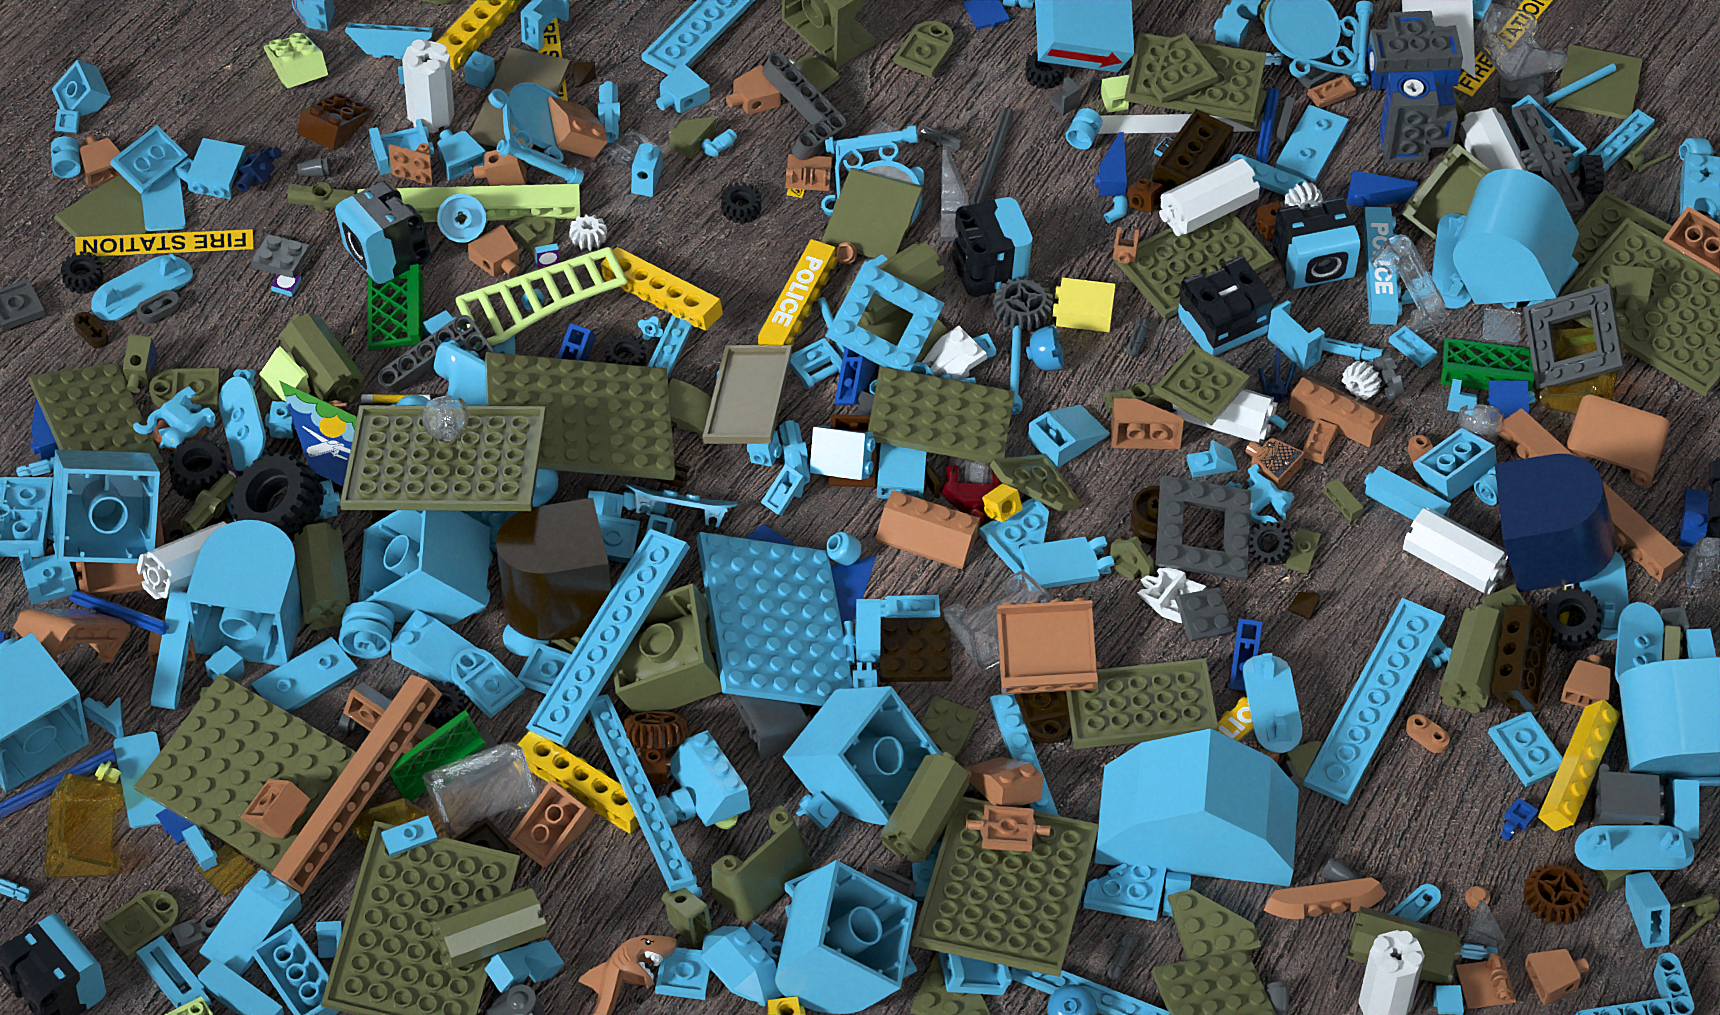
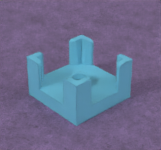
M29 549L18 552L31 605L70 596L73 590H77L70 561H58L56 551L54 555L33 560Z

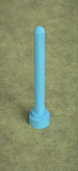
M1015 325L1013 328L1010 391L1015 392L1011 414L1020 413L1023 407V400L1019 396L1022 330L1019 329V325Z

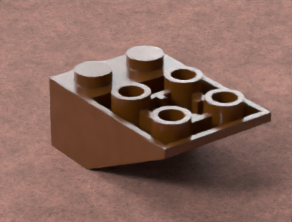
M336 93L301 110L297 134L326 148L335 150L345 145L372 114L373 110L365 107V104L348 99L344 94Z
M831 414V428L868 432L871 415ZM876 442L871 455L873 471L869 478L858 480L829 476V486L875 488Z

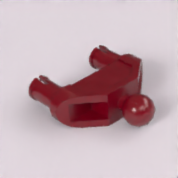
M952 465L946 467V483L942 488L944 497L961 512L980 518L979 525H981L985 519L984 514H986L982 497L1000 486L1002 482L992 470V484L960 483V467L955 465L954 473H952Z

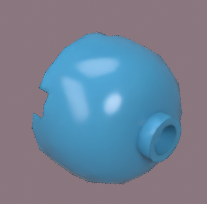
M1055 325L1045 326L1034 332L1030 338V346L1026 347L1028 359H1033L1035 365L1041 370L1055 371L1063 369L1064 366L1062 345L1055 338L1059 337Z
M1069 984L1063 985L1053 992L1048 1001L1047 1013L1048 1015H1097L1098 1008L1096 1000L1090 991L1083 986Z

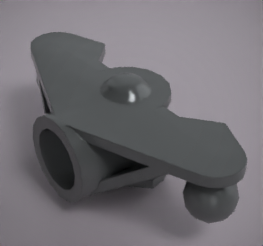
M525 980L521 985L512 986L509 991L502 993L494 984L492 1007L486 1010L488 1015H545L542 1005L537 1002L534 990L524 985Z

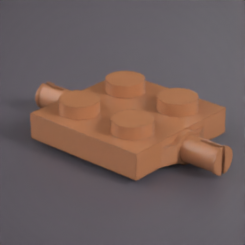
M985 805L981 821L966 819V830H980L983 837L982 848L1031 852L1032 840L1035 835L1050 836V825H1036L1033 818L1034 809Z

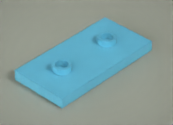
M1308 105L1276 161L1275 168L1315 183L1345 131L1349 119Z
M330 637L252 682L251 688L257 695L291 713L358 674V668L333 637Z

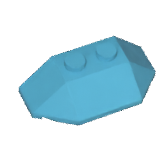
M349 22L345 32L366 54H373L372 56L376 58L392 55L396 59H403L407 47L411 46L413 41L428 40L432 37L434 27Z
M722 926L703 936L701 959L732 993L747 1000L756 1001L763 1007L768 1005V1000L783 998L784 995L779 991L775 982L777 972L775 961L744 927Z

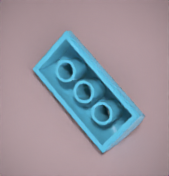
M293 923L250 950L293 1015H337L339 1013L337 1010L321 1007L329 975Z

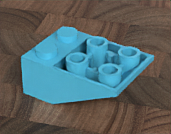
M1079 404L1048 411L1030 422L1028 440L1042 454H1046L1058 469L1109 436L1110 432Z

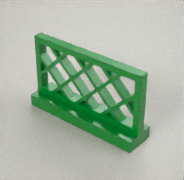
M419 264L410 265V270L385 282V285L379 291L374 288V283L376 282L368 276L367 347L369 351L406 345L416 346L424 340V277ZM400 279H407V282L401 288L395 284ZM390 288L395 289L397 292L390 298L384 295ZM401 295L407 297L404 303L400 305L395 302ZM379 298L386 301L380 308L374 306V303ZM392 305L397 309L389 316L384 311ZM403 312L407 317L400 323L395 318ZM381 315L385 320L378 326L374 321ZM390 323L397 326L390 333L384 330ZM401 330L407 332V338L397 339L395 336ZM379 333L386 336L382 341L373 342Z
M1444 338L1440 384L1452 386L1453 379L1462 380L1461 387L1489 390L1488 381H1528V391H1532L1534 373L1530 349ZM1448 346L1457 347L1460 351L1454 353ZM1480 350L1482 354L1477 356L1472 351ZM1495 353H1503L1505 356L1499 358ZM1465 354H1466L1469 358H1471L1470 360H1468V361H1466V362H1465L1462 358H1460L1461 356H1463V355H1465ZM1517 356H1528L1529 358L1521 361ZM1489 357L1493 362L1488 365L1483 359ZM1511 360L1516 365L1510 367L1505 362Z
M464 710L397 759L388 773L396 789L409 804L487 745L479 735L471 717Z

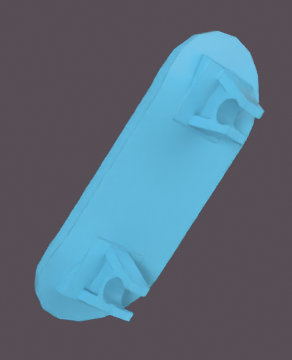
M1456 213L1445 214L1439 220L1431 278V291L1434 298L1441 305L1452 309L1463 307L1471 300V296L1453 261V252L1466 218L1465 215Z
M172 253L155 257L103 284L94 293L91 308L94 314L101 320H120L135 312L140 302L162 291H175L188 284L192 279L193 270L188 262L174 256Z
M232 377L223 385L219 394L218 405L234 469L244 472L243 470L247 466L253 465L254 460L257 458L263 459V456L267 453V450L264 449L266 434L253 386L243 377Z
M626 483V486L635 492L636 512L639 514L641 505L648 506L646 515H650L655 502L661 501L704 509L705 525L709 526L708 520L710 517H716L717 523L715 527H719L725 512H727V508L738 505L734 501L707 500L695 494L684 496L672 490L661 492Z
M1615 551L1612 560L1605 569L1596 576L1579 582L1582 592L1590 591L1591 597L1595 596L1598 599V604L1601 605L1602 624L1597 639L1606 641L1617 639L1619 617L1622 610L1629 605L1625 563L1622 556Z
M1635 602L1629 604L1622 610L1619 617L1615 677L1618 684V678L1623 672L1640 665L1662 661L1664 624L1660 614L1654 607L1646 603Z
M1272 653L1253 656L1243 665V678L1257 742L1270 752L1284 753L1291 751L1302 738V722L1291 669L1286 661L1280 657L1273 656Z
M1665 825L1595 826L1586 829L1575 842V853L1578 860L1584 866L1594 870L1684 869L1693 861L1695 852L1693 844L1686 834L1677 828Z

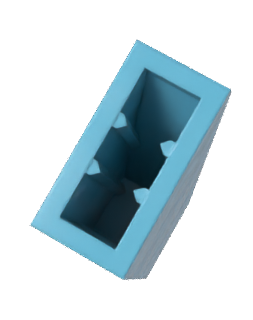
M1675 779L1666 786L1668 824L1686 834L1691 842H1695L1699 839V780Z
M1649 871L1626 875L1625 896L1644 948L1669 945V901Z

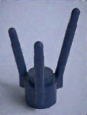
M1280 348L1276 349L1274 379H1271L1267 384L1262 368L1258 369L1263 394L1274 397L1273 402H1281L1288 397V389L1296 368V362H1293L1284 385L1280 379Z

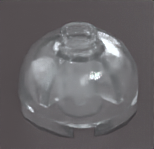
M452 396L437 397L426 403L427 408L424 411L423 409L421 410L425 431L437 440L450 441L458 438L465 432L469 423L467 404L461 398L457 401L452 400Z
M1475 404L1474 409H1468V405L1461 407L1459 411V429L1464 428L1489 442L1497 438L1502 432L1505 414L1504 412L1499 414L1500 409L1488 405Z

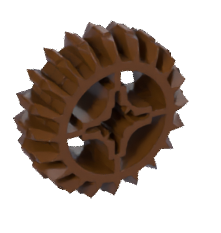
M651 710L635 713L628 716L624 720L623 725L626 737L630 740L631 745L636 748L642 747L643 749L676 747L684 743L688 734L687 718L682 714L669 711Z
M1557 861L1553 866L1548 862L1544 864V867L1538 865L1535 871H1531L1527 880H1525L1523 891L1525 905L1530 906V913L1537 912V919L1546 918L1547 924L1551 920L1555 921L1556 925L1560 924V921L1567 925L1570 919L1576 922L1579 915L1582 916L1589 906L1591 892L1588 889V881H1583V874H1576V867L1572 870L1568 869L1567 863L1563 867L1559 866ZM1557 889H1559V893L1555 898L1554 896L1556 894Z

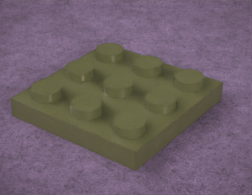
M1192 344L1156 385L1154 394L1212 426L1249 383L1250 376Z

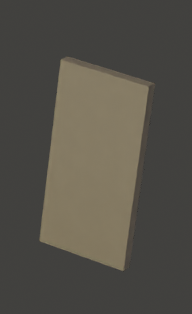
M509 47L470 136L484 150H497L498 143L501 140H506L503 126V107L501 109L494 107L489 101V94L494 89H501L508 95L517 84L534 83L558 95L570 69V60ZM510 121L511 131L514 134L517 129ZM516 137L520 143L525 145V141L522 138ZM532 143L528 148L534 150L536 145Z
M725 345L703 433L704 444H772L793 354L792 345Z

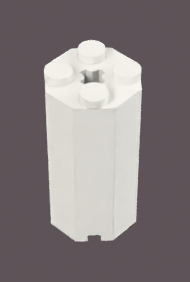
M415 40L411 46L407 47L402 59L407 115L410 122H413L414 127H416V120L421 119L422 125L427 126L428 133H435L442 126H444V129L449 127L455 114L450 55L446 51V46L441 43Z
M1496 108L1470 112L1465 115V121L1461 123L1459 136L1466 150L1492 171L1499 169L1528 171L1527 166L1523 162L1524 159L1520 156L1521 152L1502 114L1498 113Z
M1243 158L1233 159L1163 193L1161 196L1162 210H1160L1159 214L1161 219L1167 222L1173 229L1175 235L1181 236L1257 200L1260 186L1258 181L1253 182L1252 177L1255 176V173Z
M1243 389L1212 426L1174 404L1173 409L1176 411L1173 414L1183 417L1184 421L1260 443L1269 436L1271 425L1268 424L1269 419L1275 415L1278 403L1273 402L1274 397Z
M1429 507L1422 509L1411 525L1413 527L1411 534L1408 532L1405 537L1404 550L1489 595L1494 592L1497 580L1499 578L1503 579L1509 569L1506 566L1509 559L1505 548Z
M221 522L141 554L137 571L139 575L143 574L145 580L141 582L143 588L154 599L167 598L172 590L181 592L188 589L203 543L214 531L227 524Z
M1396 930L1378 935L1374 940L1369 953L1358 1001L1364 1015H1407L1410 1012L1425 957L1418 940L1410 932Z

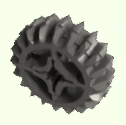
M1016 277L1015 281L1008 279L1007 284L1002 283L1000 289H997L995 298H993L994 312L997 315L998 321H1002L1004 326L1010 325L1011 330H1013L1015 325H1019L1020 330L1027 329L1029 332L1032 327L1039 329L1040 324L1045 325L1047 320L1050 319L1054 306L1049 288L1044 287L1043 282L1037 284L1035 278L1032 281L1028 280L1027 277L1024 280Z

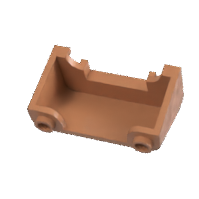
M1585 395L1581 399L1565 448L1573 455L1585 460L1588 456L1631 470L1630 478L1635 484L1650 488L1666 443L1670 422L1662 416L1595 395Z
M26 609L19 614L18 620L13 627L22 637L33 633L56 663L59 660L56 656L63 651L71 653L76 643H89L99 653L98 657L104 663H111L130 632V626L123 619L82 609Z

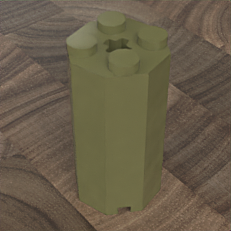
M916 242L876 266L925 293L944 282L945 269L943 265L938 266L937 260L940 258L926 242ZM855 280L847 284L846 296ZM873 293L860 320L865 326L875 324L901 307Z
M303 313L295 314L278 336L286 353H291L296 364L299 367L305 368L309 376L307 381L320 400L327 403L335 400L342 401V403L348 402L349 404L355 402L365 390L363 382L365 379L361 371L320 315L311 313L304 315Z
M328 523L306 525L302 528L303 532L298 535V532L294 534L305 623L310 624V628L313 630L336 626L342 627L343 612L347 606L351 605L341 529L337 527L336 530L331 529V525Z
M1483 605L1475 606V610L1470 611V608L1465 609L1439 692L1443 697L1442 702L1446 706L1461 708L1470 713H1478L1481 708L1486 707L1491 691V682L1494 680L1495 660L1498 657L1499 651L1498 641L1503 628V613L1500 610Z
M949 753L926 755L881 832V837L884 836L882 844L896 856L901 858L903 854L910 856L908 859L910 862H926L967 790L972 773L956 762L955 757Z
M525 886L433 919L430 922L434 935L432 936V942L436 951L441 950L442 952L441 961L444 969H455L546 936L545 918L540 915V910L542 909L533 889Z
M1360 906L1349 939L1353 943L1352 946L1347 947L1348 959L1367 964L1370 950L1378 935L1396 930L1408 931L1418 940L1425 955L1419 978L1444 985L1445 982L1451 983L1454 969L1452 968L1453 960H1458L1461 952V946L1459 945L1460 937H1457V933Z

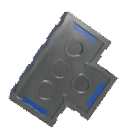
M1431 10L1389 12L1386 29H1371L1366 60L1372 90L1386 89L1387 82H1389V73L1433 71L1435 82L1438 81L1444 86H1458L1463 54L1456 25L1448 27L1435 26Z
M1433 71L1389 73V82H1387L1386 97L1383 105L1384 111H1382L1381 126L1379 127L1384 163L1428 162L1430 148L1451 147L1453 145L1458 116L1452 85L1435 86Z

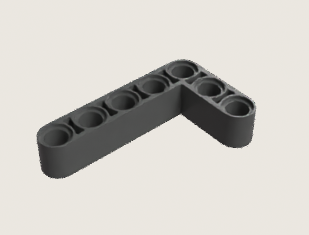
M779 52L771 53L762 70L764 76L812 125L798 136L792 147V154L797 159L807 160L826 147L825 139H829L831 136L834 137V140L839 138L846 126V119L785 55Z
M460 315L384 367L378 374V380L388 392L396 393L434 367L437 349L448 337L456 341L460 348L466 346L468 351L478 353L483 361H485L486 352H496L472 318L468 315ZM470 324L467 331H462L464 325ZM477 342H482L478 349H473ZM433 350L431 356L424 358L427 351ZM414 363L411 370L405 371L408 364ZM395 376L394 381L390 384H387V380L390 377Z

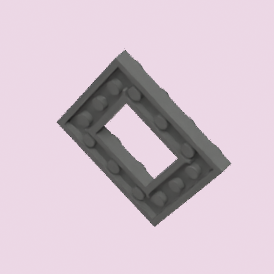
M1609 283L1523 307L1535 385L1539 392L1625 369L1612 286ZM1591 314L1597 351L1557 362L1551 325Z
M1163 475L1160 478L1155 566L1244 581L1247 578L1251 490ZM1184 504L1225 511L1223 551L1182 545Z

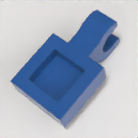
M1518 797L1505 813L1504 818L1508 821L1502 827L1504 830L1500 836L1509 841L1518 827L1525 831L1537 817L1539 810Z

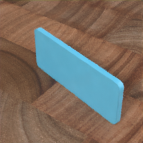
M173 169L141 194L145 229L147 231L178 230L186 227L180 178L174 174Z
M152 731L115 739L113 743L118 769L121 772L120 779L130 827L139 828L160 823L155 815L166 808L134 788L160 753L156 732Z

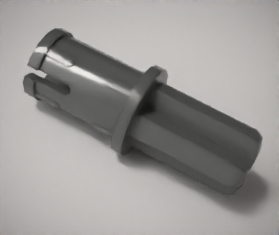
M925 125V129L922 128L921 138L935 142L939 147L943 145L956 151L961 150L964 141L961 138L948 134L946 130L940 131L928 125Z

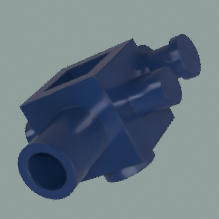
M278 147L266 148L248 155L237 169L242 175L236 183L238 189L247 192L251 185L266 183L271 178L270 174L275 169L272 162L275 158H280L282 155L281 149Z

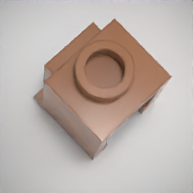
M1117 227L1113 253L1114 260H1118L1123 264L1135 262L1140 230L1135 229L1134 241L1121 239L1122 228Z

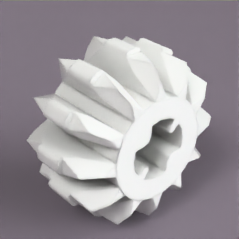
M1303 182L1302 185L1296 184V187L1294 189L1290 188V193L1285 195V207L1298 205L1302 209L1321 205L1322 194L1313 183L1307 184Z
M585 214L583 218L577 216L576 221H572L569 236L574 246H579L581 251L584 248H588L591 251L592 247L599 249L600 245L605 243L607 227L602 218L597 219L595 214L592 217H588Z
M1356 361L1345 369L1342 382L1346 384L1345 389L1350 391V395L1354 394L1358 399L1367 400L1379 391L1382 380L1378 377L1379 372L1373 370V366H1368L1365 361L1362 363Z

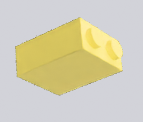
M1062 278L1061 286H1056L1055 299L1059 300L1058 304L1054 303L1052 317H1057L1056 326L1109 332L1115 284Z

